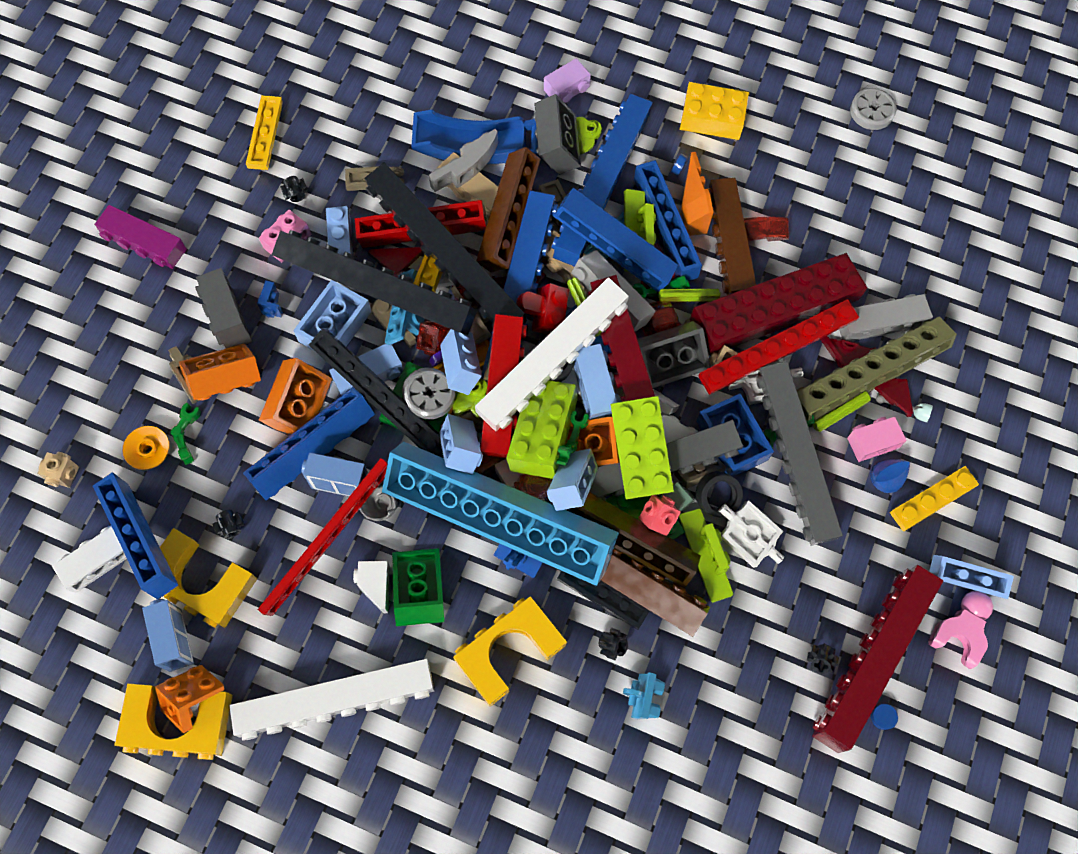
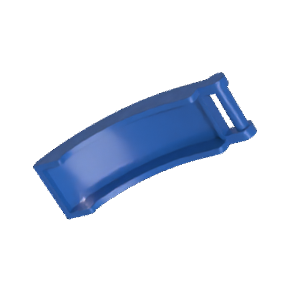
M434 110L414 112L411 148L424 155L446 160L453 152L461 157L460 148L466 143L473 142L484 133L496 129L498 131V146L487 164L506 163L509 153L526 147L527 130H531V149L529 150L538 156V140L535 135V130H537L535 119L524 121L520 116L478 121L453 118L436 113Z

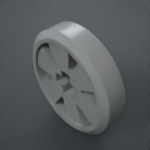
M868 88L858 92L850 106L853 120L861 127L870 130H879L887 127L892 122L897 110L894 99L887 92L875 88Z
M426 369L414 374L408 380L404 391L406 404L409 409L418 417L424 419H436L448 413L456 397L455 391L448 389L446 374L435 369ZM431 390L434 397L429 398L426 391Z

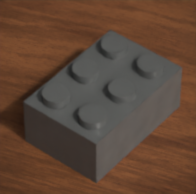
M556 94L534 103V119L537 128L535 135L538 140L537 154L539 158L543 159L559 175L581 167L576 114Z
M222 268L197 276L198 286H195L199 298L204 303L202 308L206 317H209L211 322L209 327L213 336L216 337L218 344H223L225 348H229L243 343L245 345L252 343L233 288Z
M694 321L637 339L652 388L698 374L711 367L703 327Z

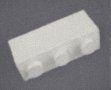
M108 526L101 530L100 534L92 540H86L81 543L79 548L72 553L61 556L52 567L65 589L77 593L127 558L112 526Z

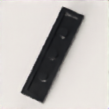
M561 571L557 577L559 582L639 630L650 610L601 580L596 586L564 571Z

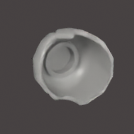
M378 486L360 508V512L367 519L383 521L391 517L397 509V498L383 493V486Z

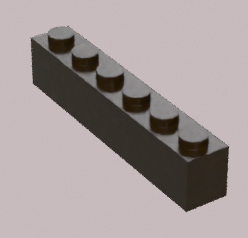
M591 492L588 493L583 506L564 509L618 532L619 534L614 546L615 549L683 588L687 586L697 572L701 555L668 536L649 529L640 520Z

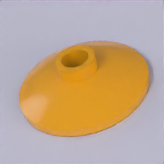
M143 426L137 428L124 441V459L130 466L139 470L155 468L166 459L169 453V439L157 427ZM152 448L151 452L146 454V450Z

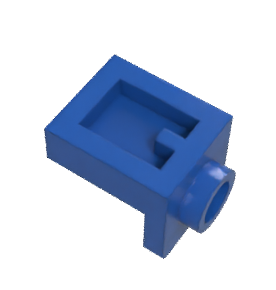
M265 281L257 305L263 315L270 318L275 316L282 318L283 312L280 305L277 304L279 292L274 282Z

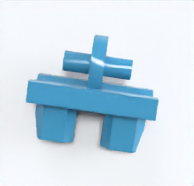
M650 672L648 674H639L638 681L632 680L631 689H623V694L629 696L628 705L633 706L631 718H659L660 705L651 703L653 694L658 696L663 694L665 682L657 679L656 674Z

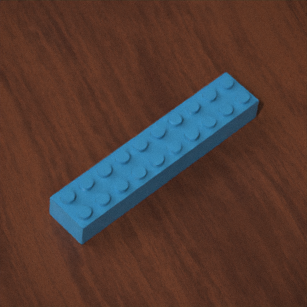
M404 441L389 454L382 488L383 493L597 586L605 574L619 534L618 532L564 509L556 511L554 505L477 472H473L472 475L445 466L444 458Z

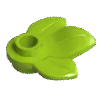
M576 117L581 155L594 147L595 140L602 133V126L596 120L588 121L584 117Z
M479 379L469 395L455 391L456 400L453 404L455 416L470 409L477 418L480 417L476 413L475 406L486 396L487 382L485 380Z

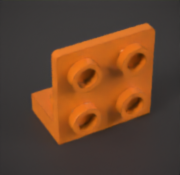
M199 665L190 668L176 677L167 679L165 682L155 686L161 712L185 733L193 729L191 722L193 712L191 707L223 691L224 684L206 668Z

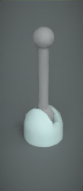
M882 395L876 397L878 403L890 404ZM920 403L915 407L912 406L914 416L920 421L927 422L933 405Z

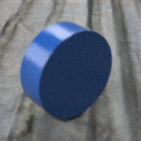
M681 153L671 172L679 175L688 157Z
M881 704L873 709L871 720L878 729L888 730L896 726L898 714L891 705Z

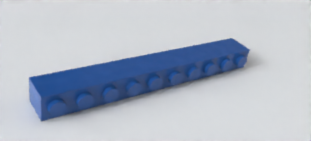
M633 94L629 95L627 101L623 100L619 109L620 115L616 114L612 123L613 129H609L606 134L605 141L607 142L606 144H601L598 151L599 158H594L590 168L592 172L591 174H586L583 181L584 188L578 190L603 210L650 115L653 102ZM562 223L559 231L561 235L560 237H555L551 247L554 249L553 258L575 267L579 258L583 256L589 242Z
M535 191L529 192L504 287L506 294L515 303L520 294L527 291L533 293L538 291L539 284L536 281L537 277L541 276L544 264L541 261L543 256H547L549 244L546 242L548 236H552L554 224L551 222L554 217L553 215L559 207V204H556L555 195ZM525 322L523 325H527V329H526V334H527L528 324H526V322ZM492 336L489 343L486 359L484 362L482 376L480 379L484 378L486 368L490 359Z

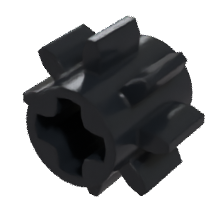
M297 176L287 177L283 181L284 185L280 186L285 200L290 198L291 202L302 201L305 198V193L308 192L304 179L299 180Z
M225 510L217 514V522L212 524L216 534L219 536L223 535L225 539L239 535L241 533L240 526L245 525L241 515L238 512L233 513L232 510Z
M611 628L610 633L603 632L598 642L599 647L602 649L600 654L614 661L617 656H624L628 650V641L625 639L627 635L615 628Z
M825 643L818 646L813 645L811 652H808L807 661L812 662L810 669H814V671L821 675L828 672L833 673L834 666H838L839 657L834 656L836 649L831 648Z

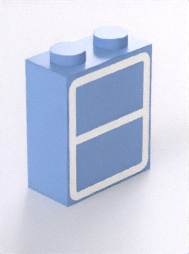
M309 453L308 459L303 461L301 469L303 476L312 489L344 496H350L368 474L365 464Z
M165 599L151 601L149 606L143 607L155 665L169 672L193 665L194 661L182 610Z

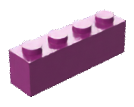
M111 205L107 206L94 224L103 239L109 242L113 240L125 250L130 248L142 258H151L161 267L167 266L173 269L187 250L181 238Z

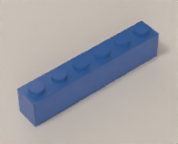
M656 160L636 165L634 182L638 191L645 192V204H654V212L656 214L654 228L666 256L678 264L675 271L676 279L681 276H685L688 281L697 279L702 264Z
M572 188L553 215L657 292L669 284L678 267V264L672 261L670 257L657 250L652 244L638 236L636 232L630 230L617 218L611 216L575 188Z
M352 387L248 468L243 474L265 500H268L302 473L303 461L308 459L309 453L319 455L329 453L357 428L366 424L375 413L362 394Z
M111 472L94 484L93 488L141 590L156 599H160L177 587L178 583L129 484Z

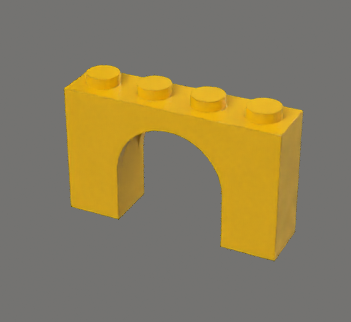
M173 528L160 546V549L178 586L164 595V598L175 605L178 601L185 604L183 608L185 611L194 616L197 613L205 616L203 621L214 628L217 625L225 628L257 581V578L252 573L232 562L212 590L200 595L186 593L181 582L182 572L199 547V544Z
M531 596L526 600L524 598L518 600L512 606L514 609L510 613L499 615L493 621L495 624L488 630L483 628L474 636L476 639L469 645L464 643L455 651L454 661L489 707L509 692V688L493 669L489 660L491 647L498 638L508 633L522 634L534 643L547 661L567 644V641Z
M127 684L114 746L123 747L122 752L138 754L139 749H147V754L163 756L164 751L173 752V757L188 758L189 753L198 754L197 759L213 760L214 755L222 756L233 695L227 692H219L200 702L197 717L192 726L193 729L179 738L165 739L160 735L155 726V711L158 701L156 688L151 685Z

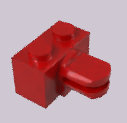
M550 283L538 288L537 293L527 291L518 296L516 304L524 313L531 315L530 317L533 318L531 331L549 335L565 320L569 289Z

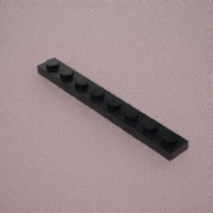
M322 328L309 343V346L418 448L444 458L440 434L427 421L414 414L399 395L329 330Z

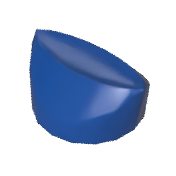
M900 459L878 462L870 472V479L873 485L884 493L897 492L907 479L910 462Z

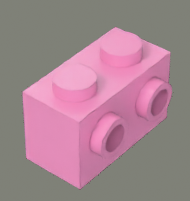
M288 210L285 214L280 215L270 228L265 229L259 239L263 248L272 254L280 230L289 233L290 230L301 233V238L304 240L311 236V232L305 221L291 210ZM275 257V258H276L277 260H279L281 263L284 261V260H282V259H280V258Z
M881 417L868 426L860 424L852 429V433L847 438L858 462L899 449L907 441L895 417L889 419Z

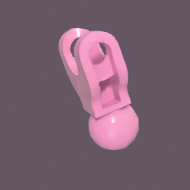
M979 591L967 593L962 599V610L957 611L954 617L938 622L928 641L929 645L936 649L945 646L951 637L958 638L964 647L961 663L969 669L979 664L988 648L987 638L984 634V626L986 624L984 620L988 619L993 612L991 598Z

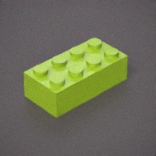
M547 381L543 392L538 396L533 395L528 400L530 402L529 405L520 412L507 454V462L511 472L553 479L560 465L556 464L560 456L558 449L561 445H566L572 423L570 416L575 411L578 396L575 384Z
M659 397L610 404L626 499L674 492Z

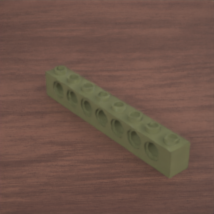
M940 316L932 321L927 320L917 329H911L900 338L888 341L885 346L871 350L866 356L852 360L849 365L835 369L830 375L816 379L805 388L797 389L796 391L806 420H811L812 415H814L815 421L863 392H870L876 386L896 378L952 348L957 334Z

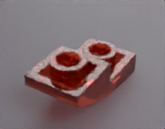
M744 218L748 241L767 239L768 242L789 240L788 218Z

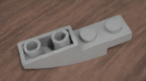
M494 129L491 132L484 133L473 142L466 143L460 148L461 157L453 159L449 164L437 168L429 174L430 187L433 191L437 192L451 183L456 188H459L476 176L489 162L498 146V131Z

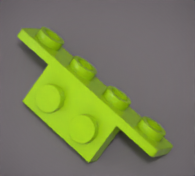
M626 189L624 191V225L654 246L656 241V234L654 233V223L656 220L654 204H645L644 191Z
M699 508L680 514L679 520L685 531L690 549L701 555L698 570L710 602L714 603L732 597L733 591L726 576L731 562L728 553L723 551L720 544L722 538L719 530L714 528L713 523L706 524L703 513Z

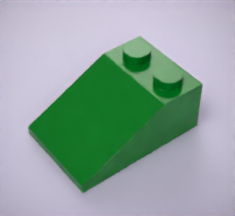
M439 548L392 552L396 626L445 622Z

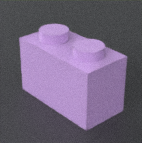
M576 58L544 77V91L549 97L556 94L566 103L572 97L585 92L590 87L591 74Z

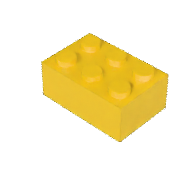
M689 82L680 130L739 140L744 126L749 92Z

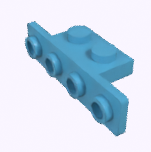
M411 269L401 274L415 280L417 271ZM392 305L385 343L391 345L403 340L406 329L415 336L422 334L425 318Z

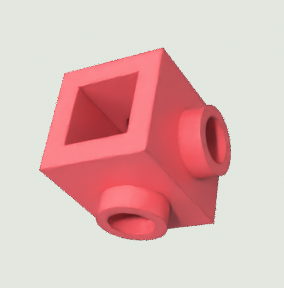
M652 495L645 504L638 519L649 529L667 536L672 526L676 523L681 511L674 506L675 501L663 495L660 498Z

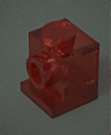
M432 321L420 323L416 348L423 350L426 355L433 356L441 351L440 345L450 329Z

